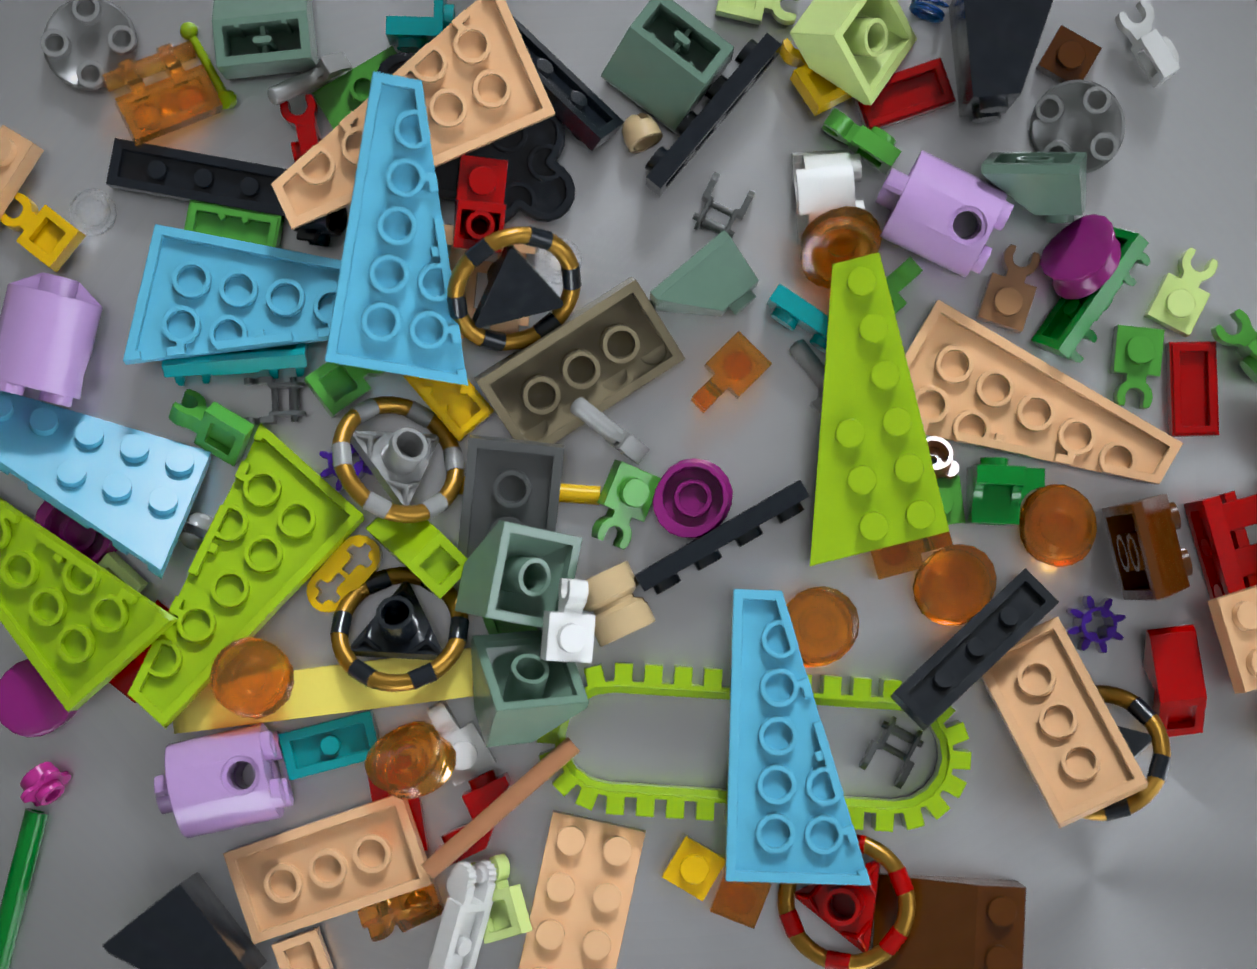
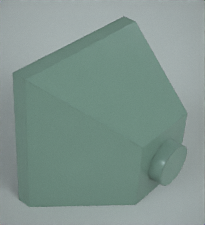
M992 152L982 163V175L1033 215H1046V222L1048 223L1074 222V215H1083L1086 209L1087 152Z
M723 230L650 292L649 301L656 311L722 316L730 309L736 315L757 297L752 290L757 286L759 279L731 237Z
M499 521L464 563L455 611L543 628L544 611L558 612L560 578L575 579L583 538Z
M542 630L472 636L471 657L474 711L486 747L532 743L588 707L589 700L576 663L540 659Z

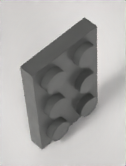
M479 435L469 436L458 550L467 559L499 521L556 532L565 445Z

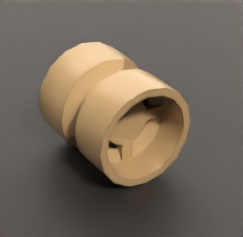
M628 561L585 580L588 581V597L583 611H593L596 615L594 635L600 647L656 621L643 597H635L633 594L639 584Z

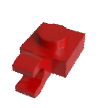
M311 94L305 95L307 109L301 115L291 113V106L288 101L280 104L282 116L287 123L296 127L298 141L291 142L294 162L322 140L317 124L318 106Z

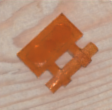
M190 41L176 46L168 43L157 47V53L135 62L131 58L117 63V69L101 75L108 92L124 86L130 91V93L115 98V106L135 146L222 112V102L203 64L186 71L182 66L183 63L196 58ZM162 71H165L169 76L148 86H145L142 80Z

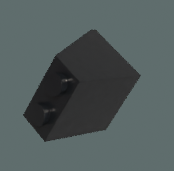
M952 0L949 6L959 117L972 116L973 122H991L1001 119V113L1007 112L1022 93L1053 0Z
M198 872L177 885L102 945L107 953L138 969H260L267 962Z

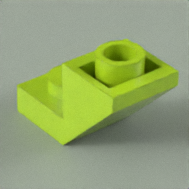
M377 516L365 528L437 598L441 599L461 578L463 566L467 558L428 520L417 523H398Z

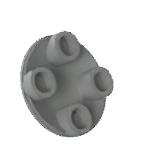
M70 0L66 2L49 18L40 43L47 64L53 73L66 84L82 90H100L120 81L131 69L138 47L137 34L132 21L119 6L108 0Z
M1070 80L1052 87L1038 100L1030 121V136L1036 152H1087L1086 173L1093 172L1106 165L1118 152L1125 134V117L1119 101L1108 89L1088 80Z

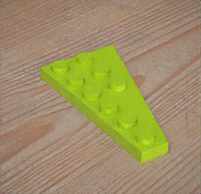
M880 252L832 264L810 566L950 532Z
M261 423L253 437L254 442L245 460L241 462L234 476L235 481L223 505L219 506L188 570L189 575L179 595L175 596L168 612L176 617L178 621L152 643L128 692V695L165 729L365 520L364 515Z
M0 498V621L67 712L76 711L177 622L178 619Z

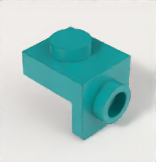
M434 0V17L386 16V37L389 44L397 46V50L401 52L417 53L455 18V4H447V0Z

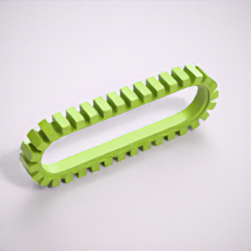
M615 662V676L612 680L605 679L602 664L584 668L588 684L584 689L588 699L599 694L629 693L730 700V686H722L723 669L703 667L702 685L692 684V666L674 665L673 683L662 682V664L645 663L644 681L632 680L633 663ZM807 674L812 687V675ZM821 674L820 692H813L816 705L903 711L890 697L902 685V681L898 679L879 678L878 696L871 695V678L850 676L849 694L841 693V676ZM952 706L929 726L936 739L938 759L934 774L922 789L908 797L893 799L844 796L855 830H863L864 812L871 813V827L875 831L893 832L894 814L898 813L902 826L905 829L919 828L925 826L921 812L922 807L936 820L951 809L940 796L942 791L960 798L967 782L952 775V769L971 770L972 752L966 749L953 748V745L968 740L969 736L962 721L955 720L944 724L956 712ZM569 720L537 739V743L554 744L557 747L567 738L566 732ZM554 748L541 752L539 754L540 761ZM573 758L562 767L563 771L552 782V785L563 796L578 784L581 789L575 804L589 810L593 809L598 794L607 796L606 814L624 815L625 797L636 798V816L654 817L655 799L666 800V818L684 819L685 801H694L695 819L714 821L715 803H725L724 819L727 822L726 788L606 781L588 775L576 765Z

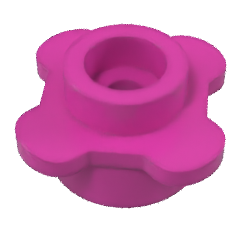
M52 762L41 763L31 769L21 780L20 786L24 792L21 794L20 799L23 803L32 801L36 807L48 805L63 794L65 790L64 785L70 781L71 774L68 771L60 773L59 769Z

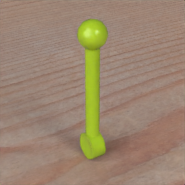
M192 22L183 23L180 27V35L183 39L189 40L218 92L216 97L218 106L222 109L234 108L237 103L236 94L231 90H226L197 37V26Z

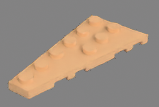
M476 0L454 18L432 41L423 46L392 74L422 80L434 168L555 115V111L506 0ZM368 98L354 111H351L339 122V125L318 144L310 148L271 184L292 230L351 205Z
M940 300L934 303L905 353L926 436H936L949 441L1154 485L1160 484L1183 445L1179 440Z

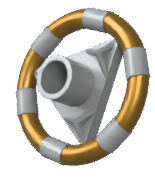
M394 396L369 398L350 408L337 425L331 446L334 470L346 492L363 509L389 521L417 523L430 520L447 510L459 494L465 472L462 449L457 439L437 415L418 402ZM379 414H399L427 428L432 434H422L416 429L409 427L400 428L396 432L355 430L360 424ZM439 442L443 449L447 474L445 483L436 495L418 505H409ZM350 443L394 504L369 491L360 481L353 469Z

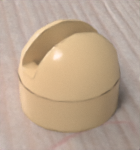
M646 113L631 115L624 121L622 135L630 153L648 150L663 138L657 122Z

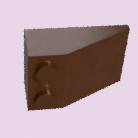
M1167 494L1102 508L1124 600H1160L1190 587L1188 576L1193 573L1192 562L1187 549L1180 548L1176 530L1181 529V518L1175 502H1169Z
M880 873L872 948L879 944L894 925L898 912V897L886 873ZM909 875L914 887L916 902L915 917L907 940L894 956L884 963L871 968L1023 969L1026 887L1017 880Z

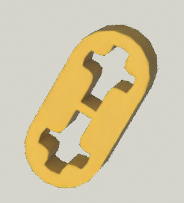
M364 535L351 536L345 540L307 584L306 593L310 604L321 612H335L345 595L353 590H358L372 574L378 571L383 560L382 549L378 542ZM366 544L369 545L372 549L368 554L369 559L372 561L371 565L366 567L360 564L349 574L345 568L354 557L350 552L351 547L355 545L356 547L363 548ZM341 574L345 580L336 590L340 599L337 602L327 600L322 603L319 600L322 594V590L318 587L319 583L322 580L326 583H331Z

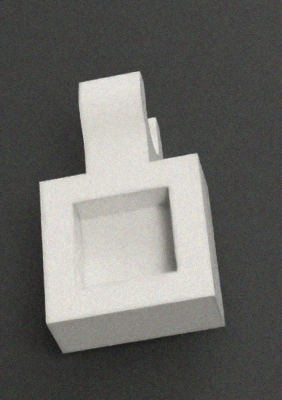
M1141 0L1136 5L1137 10L1142 16L1140 23L1130 21L1125 11L1120 12L1115 17V22L1118 29L1131 41L1133 46L1130 50L1155 88L1170 79L1181 69L1177 63L1179 55L1176 47L1168 37H1161L1157 28L1152 30V23L1155 18L1154 8L1148 0Z
M560 578L558 612L544 611L540 659L546 661L592 663L596 615L582 613L588 597V581Z
M441 700L428 708L426 712L442 736V739L433 743L431 747L455 787L497 762L489 747L485 746L484 739L474 721L460 727L445 700Z

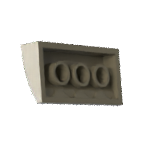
M630 277L569 316L555 330L531 345L516 350L474 377V379L513 439L554 444L585 424L570 411L572 403L577 398L583 397L599 411L604 412L686 358L637 280Z

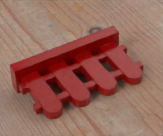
M1230 491L1218 496L1183 504L1210 600L1257 585V543H1249L1245 529L1247 526L1257 524V494L1237 499L1235 491Z

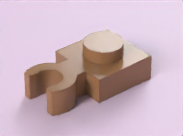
M1011 244L1005 249L1001 258V264L1005 271L1004 276L993 272L989 275L975 319L1020 334L1023 331L1037 287L1024 282L1026 277L1037 269L1040 262V254L1033 252L1028 260V265L1026 267H1019L1013 261L1016 246Z

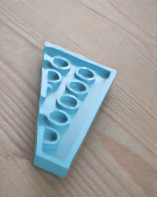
M373 71L325 361L468 386L459 324L450 317L448 310L447 288L451 269L439 201V190L434 168L422 80Z
M155 224L123 362L126 365L328 341L341 260Z
M0 391V471L6 475L9 473L13 474L26 483L28 489L86 529L93 528L111 540L113 547L125 555L130 553L148 565L150 572L162 579L210 466L211 452L32 398Z
M733 589L725 880L737 882L871 885L783 592L778 590Z

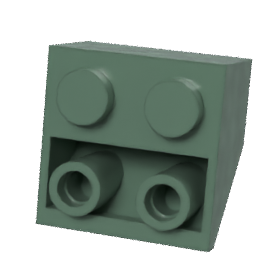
M214 0L212 29L216 67L226 80L305 72L314 68L318 63L312 0Z
M650 0L627 30L602 72L601 77L675 133L681 121L697 106L712 84L731 62L734 46L675 1Z

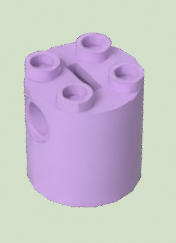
M923 150L920 152L908 175L893 168L890 170L875 203L891 210L879 237L964 278L970 271L978 274L981 273L992 251V248L985 244L993 228L1000 231L1003 229L1014 204L1006 201L1008 194L999 187ZM970 211L976 218V228L971 235L962 238L958 237L953 230L954 219L959 213Z
M39 273L8 284L0 314V391L23 396L25 387L40 390L38 399L71 407L73 398L81 399L84 374L92 355L103 307L80 282L48 273Z
M261 723L168 744L165 750V774L155 776L154 778L155 796L160 812L162 814L173 812L177 825L186 838L282 818L284 807L293 806L294 798L289 778H281L278 760L284 759L278 737L279 731L271 732ZM249 763L255 770V780L250 787L244 783L242 778L243 770Z

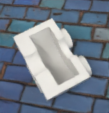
M849 149L791 153L793 184L796 196L798 245L854 242L855 230L865 228L864 201L855 200L854 182L862 181L860 154H850Z

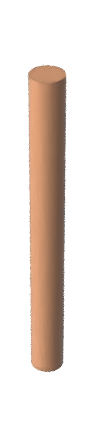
M568 737L423 862L421 865L432 879H435L576 756L580 750Z

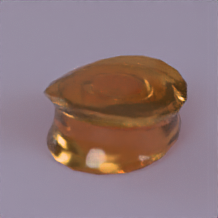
M852 206L832 209L816 217L807 225L801 236V247L803 249L801 253V269L806 278L817 286L830 289L832 264L877 253L882 241V237H879L882 231L878 220L871 212Z
M1064 484L1047 485L1029 495L1021 508L1019 523L1020 539L1026 551L1038 561L1056 567L1073 565L1084 559L1094 544L1097 534L1095 512L1089 500L1078 490Z
M950 545L933 552L922 562L915 574L912 587L914 599L921 613L932 622L945 626H960L969 622L991 601L996 589L997 576L994 565L985 552L970 545Z
M819 586L808 588L798 593L786 604L805 667L828 665L841 659L852 648L859 632V617L855 605L848 596L837 589Z
M244 637L231 642L221 649L214 659L210 672L211 690L218 702L227 710L242 717L259 719L275 713L290 699L294 686V669L288 657L275 644L261 638Z
M414 721L388 732L374 743L364 763L366 775L375 786L387 791L388 794L400 800L415 799L434 792L448 781L456 766V751L449 741L439 735L434 725L426 721Z

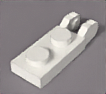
M491 860L475 861V864H472V866L471 863L467 862L455 863V866H452V870L449 871L450 876L447 878L446 887L450 898H447L441 915V923L434 949L429 959L428 969H475L493 905L492 896L496 886V875H498L496 873L497 868L494 867Z

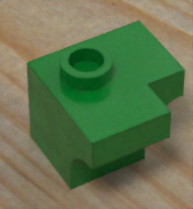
M980 457V464L967 468L965 524L1019 525L1020 506L1024 497L1032 490L1045 487V468L1008 465V458Z

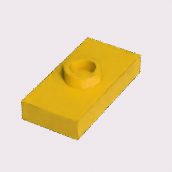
M402 375L459 442L495 413L494 409L469 380L467 386Z

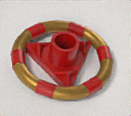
M856 834L861 854L874 859L864 863L871 885L810 884L796 890L798 883L779 884V918L787 937L800 953L825 969H871L884 963L894 956L907 940L914 922L915 893L906 867L889 848L866 835ZM882 865L888 872L898 897V912L894 925L879 944L870 949L879 875ZM795 898L862 953L849 954L826 950L816 944L805 933L795 908Z

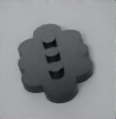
M401 52L389 56L380 64L377 72L392 75L415 54ZM555 115L465 154L508 160L504 204L506 205L504 224L512 219L518 211L534 221L551 222L566 214L574 202L575 185L573 179L566 169L556 162L565 146V131L562 122ZM460 157L435 167L440 199H456Z

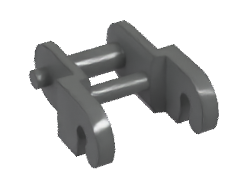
M714 172L702 196V201L706 202L701 214L695 213L692 218L697 221L694 229L698 230L702 225L719 234L725 230L733 238L735 232L730 229L736 217L741 220L743 219L756 192L750 189L741 208L734 209L733 211L713 201L714 198L711 196V193L720 177L719 173ZM710 207L730 216L726 226L706 216Z
M272 376L258 377L257 379L244 378V385H268L271 389L272 411L269 412L267 417L245 418L247 421L254 425H260V423L263 425L277 424L278 417H291V422H298L299 416H306L305 411L299 410L298 389L305 387V382H297V377H290V382L276 383ZM278 389L289 390V411H279Z
M892 716L889 722L883 721L881 727L885 729L878 743L871 740L865 752L866 755L861 760L859 767L865 770L876 750L884 749L904 762L900 772L901 775L894 784L895 787L901 789L915 765L910 758L916 747L921 748L924 741L920 740L923 731L918 730L914 735L895 725L897 717ZM890 734L909 743L905 753L886 743Z

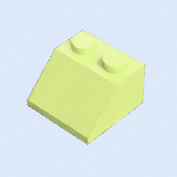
M813 0L790 31V35L808 67L864 105H872L917 41L897 0Z

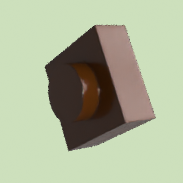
M1061 25L1035 69L1059 83L1070 80H1084L1102 47Z

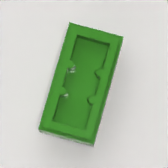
M393 46L312 93L333 129L369 97L373 71L377 72L380 64L389 56L397 54Z
M190 200L184 230L279 248L285 219L280 215Z

